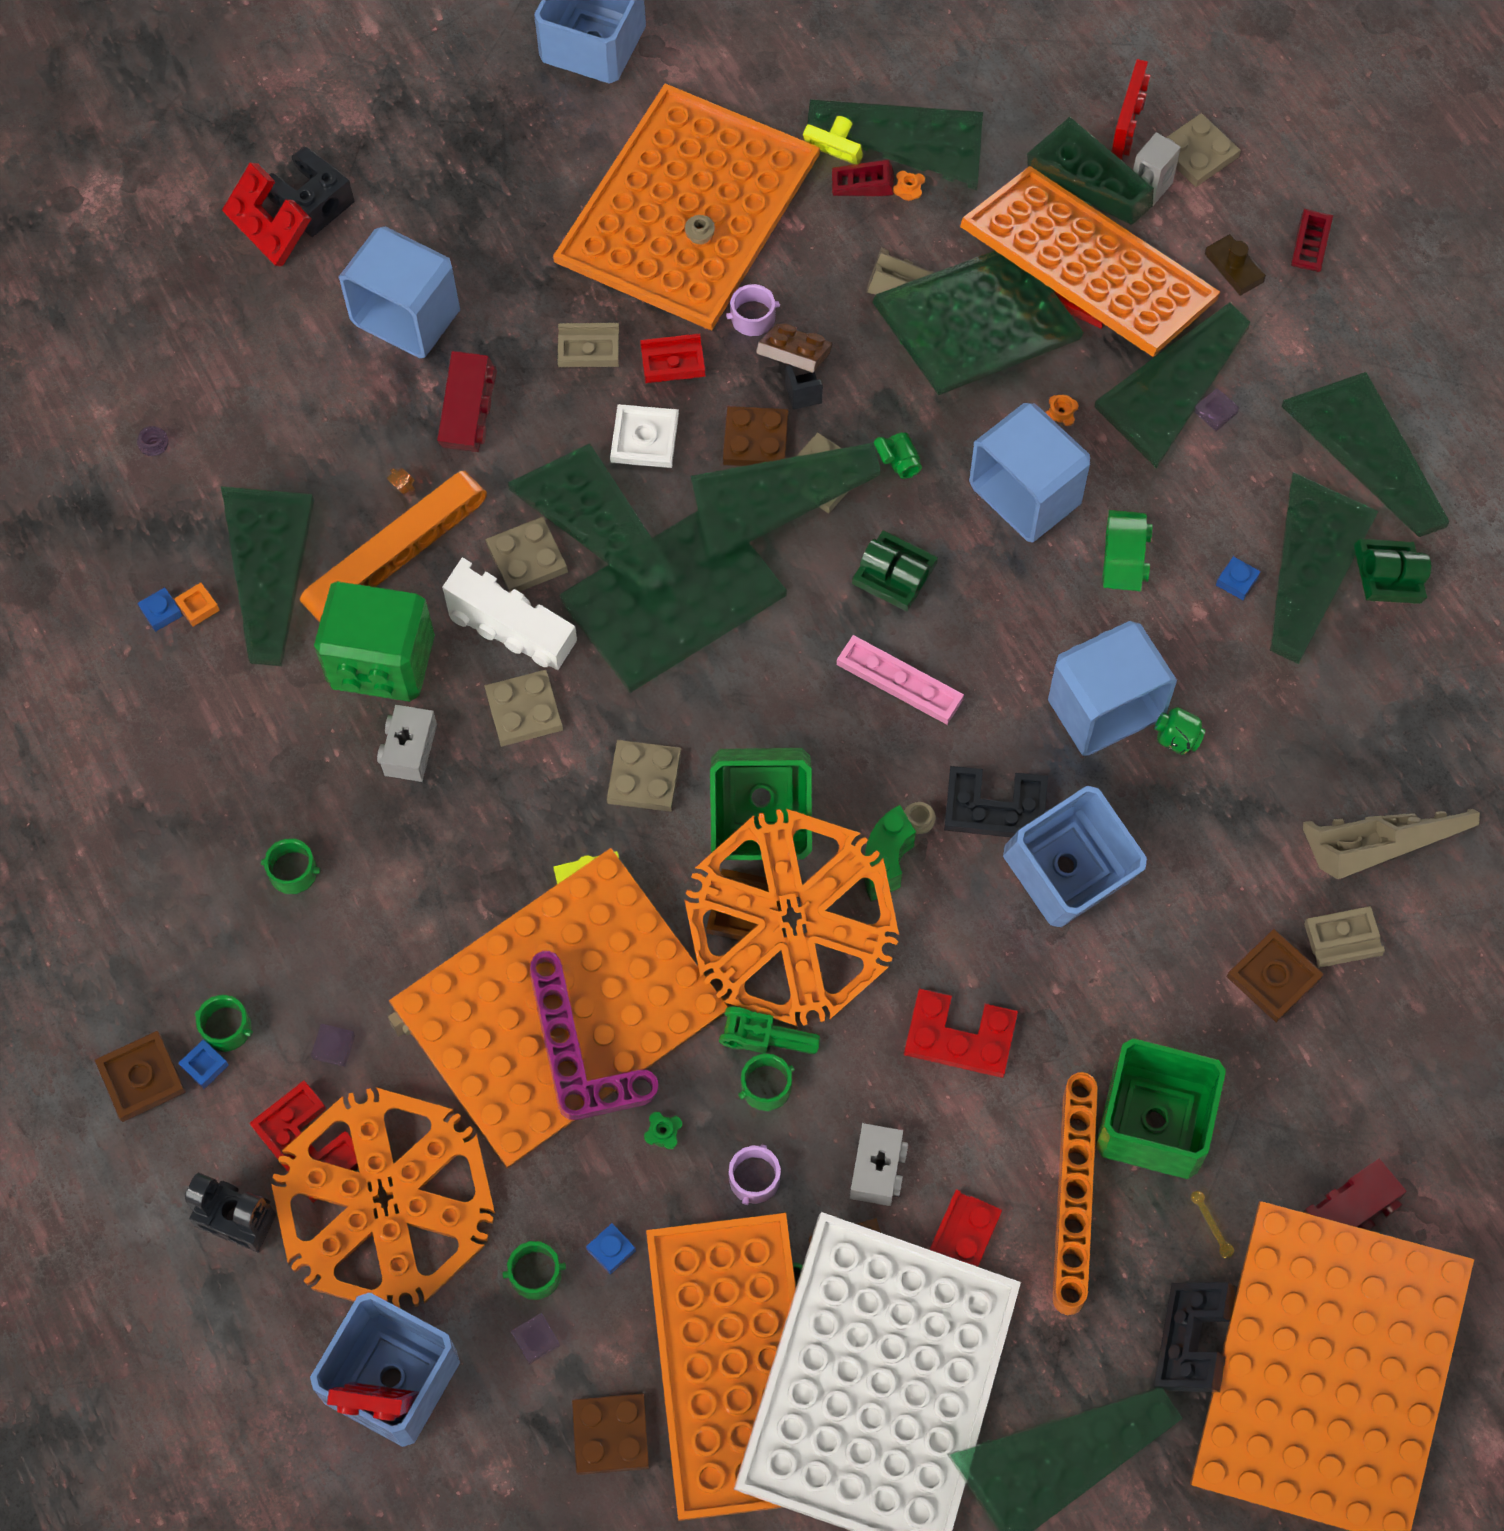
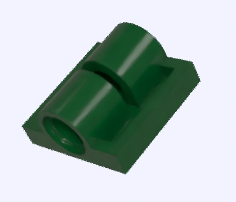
M882 530L879 537L872 539L862 556L860 567L852 578V584L908 611L935 568L938 557Z
M1359 539L1353 544L1366 601L1421 604L1427 599L1424 583L1427 582L1431 574V560L1428 554L1416 552L1414 542Z

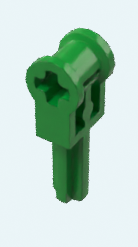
M727 1007L724 1014L727 1020L724 1034L719 1036V1043L726 1047L765 1054L768 1045L809 1054H816L818 1051L820 1036L817 1034L772 1025L774 1016L752 1012L741 1007ZM736 1024H739L738 1032H735Z

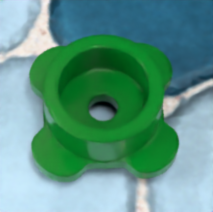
M660 1112L652 1113L649 1116V1131L644 1134L646 1143L649 1145L655 1144L666 1149L675 1148L678 1143L676 1139L677 1132L682 1128L681 1119L677 1116L672 1118L665 1117ZM666 1128L667 1131L665 1133H661L660 1129Z

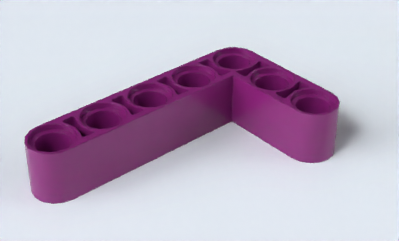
M542 951L537 953L531 961L530 977L560 1113L569 1120H579L650 1103L658 1090V1080L648 1070H636L587 1081L561 961L553 952ZM542 962H548L554 966L555 972L550 976L544 977L537 972L536 967ZM549 995H556L561 999L562 1005L556 1010L548 1009L543 1003L544 998ZM556 1028H563L569 1033L570 1037L564 1043H557L552 1040L550 1033ZM563 1061H570L576 1066L577 1072L570 1077H565L559 1073L557 1067ZM637 1080H645L650 1084L651 1092L645 1096H640L634 1092L632 1084ZM604 1087H611L617 1092L618 1099L612 1103L603 1102L599 1097V1091ZM571 1094L579 1095L584 1101V1106L579 1110H571L565 1104L566 1097Z

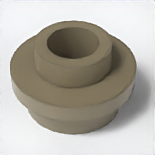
M704 215L693 216L685 224L686 236L695 244L707 243L715 232L714 222Z

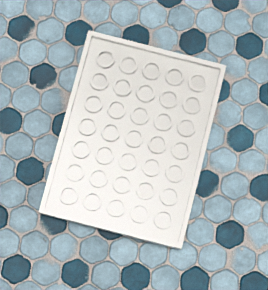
M821 1212L818 1216L734 1490L850 1531H952L1021 1282Z

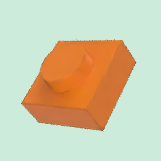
M201 582L174 598L177 606L192 627L220 611L217 603Z

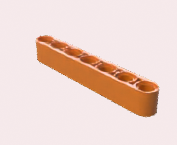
M466 471L456 473L312 583L302 593L300 602L320 622L331 583L339 581L371 587L378 586L482 505L487 497V492Z
M1084 1072L1075 1073L1068 1079L1063 1094L1053 1304L1060 1313L1065 1315L1078 1313L1088 1295L1098 1088L1094 1077ZM1076 1086L1083 1087L1087 1090L1089 1096L1085 1098L1077 1097L1072 1092V1088ZM1074 1119L1082 1120L1087 1125V1129L1077 1131L1072 1128L1070 1121ZM1073 1152L1080 1153L1084 1156L1086 1162L1081 1165L1074 1164L1068 1158V1154ZM1077 1186L1082 1189L1084 1197L1079 1199L1072 1198L1067 1193L1066 1188ZM1068 1220L1078 1221L1082 1226V1231L1079 1233L1070 1232L1065 1227V1222ZM1074 1254L1079 1258L1081 1265L1076 1268L1069 1267L1064 1263L1063 1256ZM1067 1288L1075 1290L1079 1295V1301L1075 1303L1065 1301L1061 1291Z

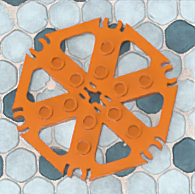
M777 809L778 819L774 824L766 823L764 814L759 813L758 820L762 827L757 829L753 815L695 868L704 870L708 875L705 877L703 874L696 872L692 873L691 878L698 879L702 883V888L697 892L688 889L686 891L687 896L693 899L699 898V902L684 900L700 977L705 971L713 968L714 972L709 973L704 982L707 985L711 980L717 978L723 983L716 996L718 998L722 997L727 993L728 989H731L732 993L723 1002L753 1012L774 1016V1019L798 1026L795 1020V1013L800 1012V1021L804 1026L807 1025L806 1014L809 1011H817L820 1022L825 1021V1012L822 1007L826 1005L831 1019L882 974L889 966L881 965L876 962V959L879 957L882 961L891 962L893 958L882 952V946L885 943L895 945L898 943V940L893 936H885V932H894L899 935L884 859L882 858L879 863L871 866L870 862L875 861L880 853L877 850L869 856L861 853V847L868 841L867 838H860L854 846L851 843L856 836L861 834L860 832L790 809H786L788 812V823H784L783 812ZM799 829H807L834 838L839 844L837 854L802 884L793 843L795 832ZM747 840L756 841L760 846L769 891L723 876L720 872L721 862ZM861 878H869L874 882L880 909V918L876 923L867 924L827 911L826 909ZM796 897H800L801 906L799 907ZM787 899H790L791 908L794 909L795 913L801 912L802 918L796 921V935L793 934L790 923L788 921L783 922L782 916L787 914ZM776 901H780L782 910L778 911ZM713 909L758 925L724 955L716 956L710 952L703 916L708 910ZM802 924L806 925V933L803 932ZM782 928H786L787 937H784ZM815 943L861 958L864 964L863 970L839 992H827L823 986ZM781 950L790 989V999L785 1004H776L749 995L744 987L745 982Z
M371 1088L366 1089L368 1099L364 1104L356 1103L354 1094L349 1093L348 1101L351 1108L347 1109L345 1107L344 1097L342 1096L282 1150L283 1154L295 1156L294 1160L287 1156L279 1157V1163L290 1167L288 1174L284 1176L273 1174L274 1181L282 1185L286 1184L285 1187L271 1184L287 1262L290 1264L293 1259L300 1255L302 1256V1258L297 1259L293 1263L291 1268L295 1273L303 1266L311 1268L310 1275L304 1279V1283L307 1286L313 1284L317 1277L320 1276L321 1279L318 1283L311 1287L314 1291L353 1302L357 1296L366 1293H372L387 1302L389 1297H393V1305L400 1309V1298L404 1295H409L412 1297L414 1307H417L420 1300L416 1291L419 1289L422 1291L425 1304L485 1247V1244H477L472 1241L473 1237L482 1242L488 1240V1235L479 1232L477 1226L481 1222L493 1224L494 1218L490 1214L480 1213V1211H490L494 1214L495 1211L477 1133L473 1139L464 1143L465 1140L472 1136L473 1128L469 1126L464 1132L455 1131L454 1126L461 1120V1116L458 1113L453 1115L448 1123L445 1122L446 1118L454 1113V1109L377 1088L379 1093L378 1102H375L374 1093ZM396 1108L427 1117L431 1121L430 1131L394 1163L384 1122L386 1112ZM345 1122L350 1127L359 1172L312 1159L308 1153L310 1145L334 1123ZM457 1155L464 1156L468 1160L475 1187V1195L472 1200L461 1202L420 1190ZM388 1178H392L393 1186L391 1187ZM380 1181L386 1194H393V1199L388 1200L387 1210L389 1216H385L384 1208H382L380 1203H374V1199L379 1197L378 1191H380L378 1182ZM370 1182H371V1186H372V1191H371V1192H369V1188H368V1184H367V1183H370ZM301 1194L347 1207L312 1240L302 1241L297 1237L291 1210V1200L294 1196ZM394 1206H398L399 1213L396 1214ZM374 1211H377V1219H375ZM408 1225L457 1239L459 1243L457 1252L432 1275L424 1276L420 1274L415 1262ZM373 1234L382 1274L381 1285L376 1289L369 1290L337 1280L334 1275L335 1268Z

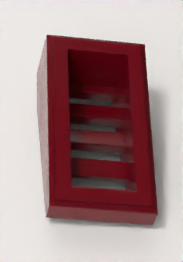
M889 159L832 168L833 196L894 195V171ZM843 177H848V185H843ZM855 177H859V183H855ZM867 177H871V181L867 182Z
M1309 209L1303 210L1298 226L1291 266L1315 272L1321 271L1333 215ZM1306 226L1322 228V232L1306 229ZM1304 235L1320 238V242L1305 239ZM1302 245L1318 248V252L1302 249ZM1300 254L1314 257L1316 262L1299 259Z

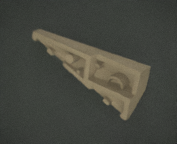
M882 247L867 286V293L1012 326L1016 325L1020 316L1019 312L997 305L996 301L990 298L985 300L971 294V289L933 271L915 266L908 259L903 261L890 256L889 250Z
M1468 809L1466 813L1447 816L1445 811L1435 813L1434 818L1421 819L1415 813L1365 817V820L1344 824L1343 819H1333L1332 826H1317L1313 821L1303 822V831L1319 868L1334 878L1341 879L1478 826L1480 812Z

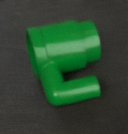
M899 433L890 438L877 437L874 440V446L883 463H890L894 472L898 473L901 479L911 478L921 471L920 456L908 433Z

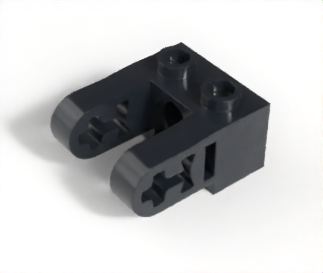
M303 146L292 155V160L298 170L310 180L296 191L277 175L270 173L269 175L275 181V184L267 198L279 208H281L286 199L294 200L312 218L305 232L309 236L314 237L351 206L355 200L350 181L309 148Z
M200 1172L195 1174L185 1195V1201L193 1211L189 1218L192 1224L200 1230L258 1253L276 1217V1213L269 1205L270 1201L255 1193L245 1192L242 1195L238 1193L239 1188L228 1182L220 1181L218 1183L216 1179ZM235 1208L233 1220H227L228 1212Z

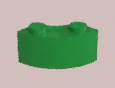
M1109 510L1105 534L1102 574L1103 588L1141 591L1142 581L1148 582L1150 563H1145L1144 561L1146 542H1151L1153 524L1147 523L1146 513Z
M901 805L891 809L878 821L869 836L865 856L871 855L875 850L880 853L875 861L870 862L871 866L879 863L882 858L884 859L890 893L901 887L902 871L899 862L903 855L914 847L916 831ZM864 878L865 887L872 902L877 899L875 885L871 879Z

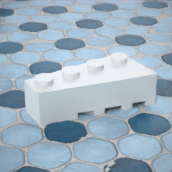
M462 557L442 587L451 620L462 627L468 625L476 629L482 637L488 640L496 639L504 643L514 653L520 654L522 652L532 657L534 662L542 667L550 666L559 670L577 641L575 626L540 604L533 608L530 601L515 589L510 592L505 591L496 583V577L487 572L483 576L470 569L472 563Z

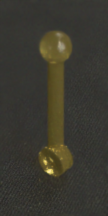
M1201 1191L1192 1192L1191 1201L1198 1204L1220 1245L1219 1254L1223 1258L1231 1257L1234 1253V1248L1231 1244L1225 1242L1204 1203V1194Z

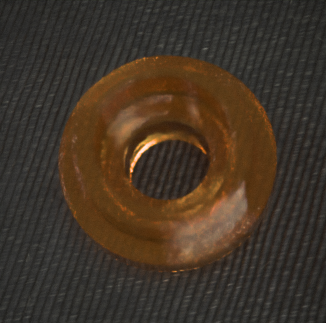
M402 467L398 471L394 468L390 470L391 474L386 479L404 496L409 490L411 492L415 490L411 485L415 480Z

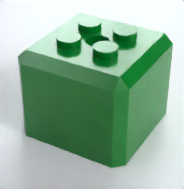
M339 581L331 583L314 643L319 662L329 686L334 690L408 702L419 697L435 637L426 599L415 593Z
M802 748L719 749L711 757V852L753 815L757 829L762 827L758 820L759 813L764 814L766 823L774 824L778 819L777 809L783 812L784 823H788V812L786 809L812 817V768L810 755ZM758 788H764L769 791L771 798L768 803L758 805L752 800V793ZM799 829L793 836L797 860H804L812 852V831ZM747 840L724 860H762L760 846L754 840Z
M1135 1038L1123 1043L1114 1065L1096 1142V1148L1100 1155L1104 1158L1184 1179H1189L1197 1174L1209 1153L1226 1073L1221 1062L1213 1058ZM1151 1112H1157L1162 1115L1165 1123L1160 1128H1153L1146 1122V1115Z

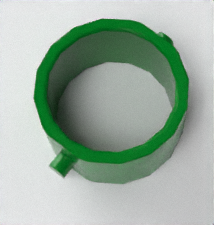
M294 838L275 842L267 850L265 859L261 860V865L264 866L271 884L278 891L285 894H298L307 890L314 883L316 874H320L321 870L320 867H317L310 848L303 841ZM298 852L309 858V865L306 871L294 880H281L273 875V867L276 861L285 854Z
M213 996L206 1000L200 1009L195 1012L197 1030L202 1038L216 1051L227 1052L235 1050L242 1046L248 1036L251 1037L253 1033L247 1011L242 1003L233 996ZM233 1008L242 1013L241 1026L230 1037L215 1039L206 1034L207 1020L217 1010Z
M763 1053L754 1056L746 1062L742 1070V1092L738 1093V1096L741 1100L745 1098L750 1106L758 1110L771 1111L780 1108L787 1102L791 1094L792 1072L795 1069L792 1065L788 1066L785 1060L774 1054ZM762 1066L774 1067L783 1073L787 1085L784 1091L776 1097L770 1099L759 1098L753 1095L747 1088L746 1080L749 1074Z
M529 1241L519 1245L511 1253L507 1262L508 1271H503V1279L509 1278L512 1287L519 1295L527 1299L539 1300L548 1297L557 1289L562 1278L561 1270L566 1269V1263L559 1262L556 1252L549 1245L538 1241ZM536 1252L549 1256L555 1262V1273L545 1286L537 1289H528L519 1285L514 1279L515 1267L518 1261L525 1255Z

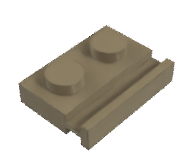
M619 323L558 324V367H619Z
M1371 906L1308 918L1304 923L1313 954H1315L1317 959V968L1382 956L1385 952L1384 946L1380 942V934Z

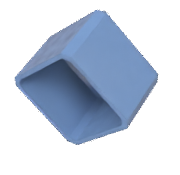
M541 0L534 14L539 56L543 63L606 83L619 80L646 27L644 0Z
M386 226L374 229L339 275L349 319L364 331L418 358H425L460 311L450 258Z
M1023 403L974 441L969 482L973 490L1026 541L1034 542L1082 504L1090 466V454L1035 403Z
M1128 621L1059 654L1055 664L1048 701L1082 756H1089L1155 724L1162 712L1167 714L1177 679L1142 625Z
M1085 786L1018 830L1005 844L1003 853L1004 859L1048 923L1061 928L1128 884L1145 870L1147 857L1099 788ZM1062 856L1069 857L1074 863L1073 872H1062L1058 867V859Z
M366 1293L357 1296L310 1379L313 1390L324 1404L327 1405L328 1393L331 1388H344V1385L349 1382L384 1386L382 1384L383 1374L389 1369L399 1370L401 1372V1380L392 1388L419 1391L407 1415L402 1414V1417H396L395 1421L373 1418L374 1412L359 1410V1415H343L403 1447L413 1444L417 1440L459 1366L460 1361L457 1350L447 1333L372 1293ZM327 1405L337 1411V1406Z

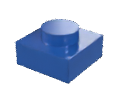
M1233 556L1219 576L1216 586L1244 600L1259 578L1261 571Z
M165 587L137 603L155 632L183 616Z
M204 1039L178 1063L203 1089L229 1066L227 1061Z
M613 1223L586 1246L587 1251L610 1275L636 1252V1248Z

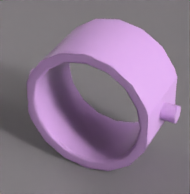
M757 284L745 285L733 293L730 301V313H727L726 317L732 320L734 328L741 334L759 336L768 332L773 327L775 308L780 307L779 301L775 302L772 292L764 286ZM756 301L766 305L770 311L759 319H748L742 317L736 310L746 302Z
M766 1145L745 1147L733 1156L729 1165V1183L734 1194L742 1200V1204L748 1205L749 1203L758 1204L765 1202L773 1197L779 1188L781 1168L778 1159L772 1151L767 1149ZM749 1158H762L774 1168L776 1176L772 1184L765 1190L759 1192L746 1191L735 1181L734 1171L737 1166Z

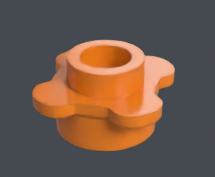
M906 171L898 172L896 175L898 182L894 186L893 192L900 198L908 201L921 197V185L925 183L924 175L920 173L915 175Z
M1063 394L1050 397V408L1045 413L1053 421L1061 422L1065 426H1071L1075 421L1073 415L1078 410V402L1070 396Z

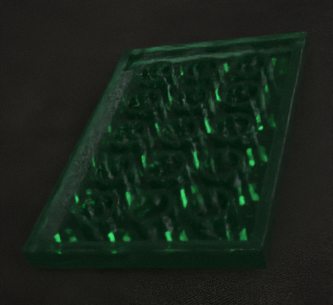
M996 251L878 293L872 301L938 395L1078 341L1084 333L1049 286Z
M714 500L559 594L560 601L629 693L784 598L787 596V590L718 502Z

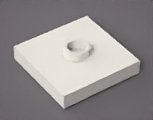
M618 404L610 454L611 463L672 468L679 410Z

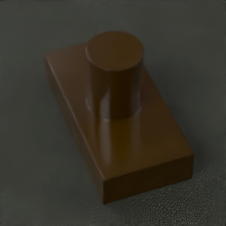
M1229 234L1207 246L1205 255L1241 296L1264 283L1266 275L1248 255V245L1243 241H1236Z

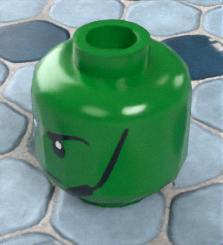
M1174 707L1167 714L1162 712L1154 727V730L1158 731V743L1181 755L1187 754L1190 750L1195 752L1205 735V729L1202 728V720L1198 716L1179 707Z

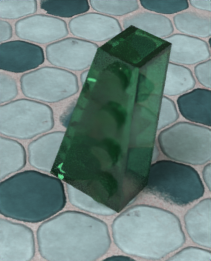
M1068 117L1027 153L1028 167H1033L1081 200L1130 225L1134 224L1153 207L1154 188L1071 117Z

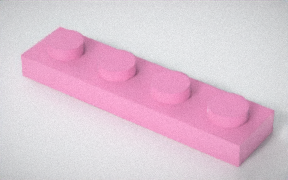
M854 635L837 658V665L946 725H948L964 698V694Z

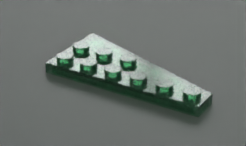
M810 99L807 124L830 132L836 117H845L852 122L846 139L861 144L862 150L868 151V149L881 152L884 158L921 171L931 170L943 175V179L952 182L954 179L968 183L969 188L977 190L983 112Z
M1229 302L1095 401L1094 407L1157 468L1249 329L1250 321Z
M1367 372L1283 400L1281 407L1418 537L1447 528L1450 522Z
M590 443L508 482L511 492L646 593L676 580L674 571Z
M874 443L691 476L692 489L709 563L880 475V465Z
M1294 472L1290 480L1270 651L1299 664L1356 556L1353 544L1359 539H1365L1379 511Z
M221 486L249 661L251 664L282 666L314 504L313 495Z
M1158 1387L1119 1399L1117 1402L1101 1407L1084 1410L1082 1413L1017 1431L999 1439L982 1442L964 1450L947 1453V1455L997 1531H1034L1183 1418L1163 1388Z

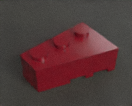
M451 352L437 439L442 448L479 452L480 444L485 443L487 431L485 422L487 414L490 412L491 396L497 374L496 366H494L488 355Z
M1379 1158L1352 1176L1339 1189L1329 1192L1326 1195L1327 1198L1316 1206L1312 1204L1307 1207L1303 1213L1370 1231L1376 1226L1373 1222L1375 1218L1382 1213L1387 1218L1402 1207V1203L1399 1200L1407 1191Z

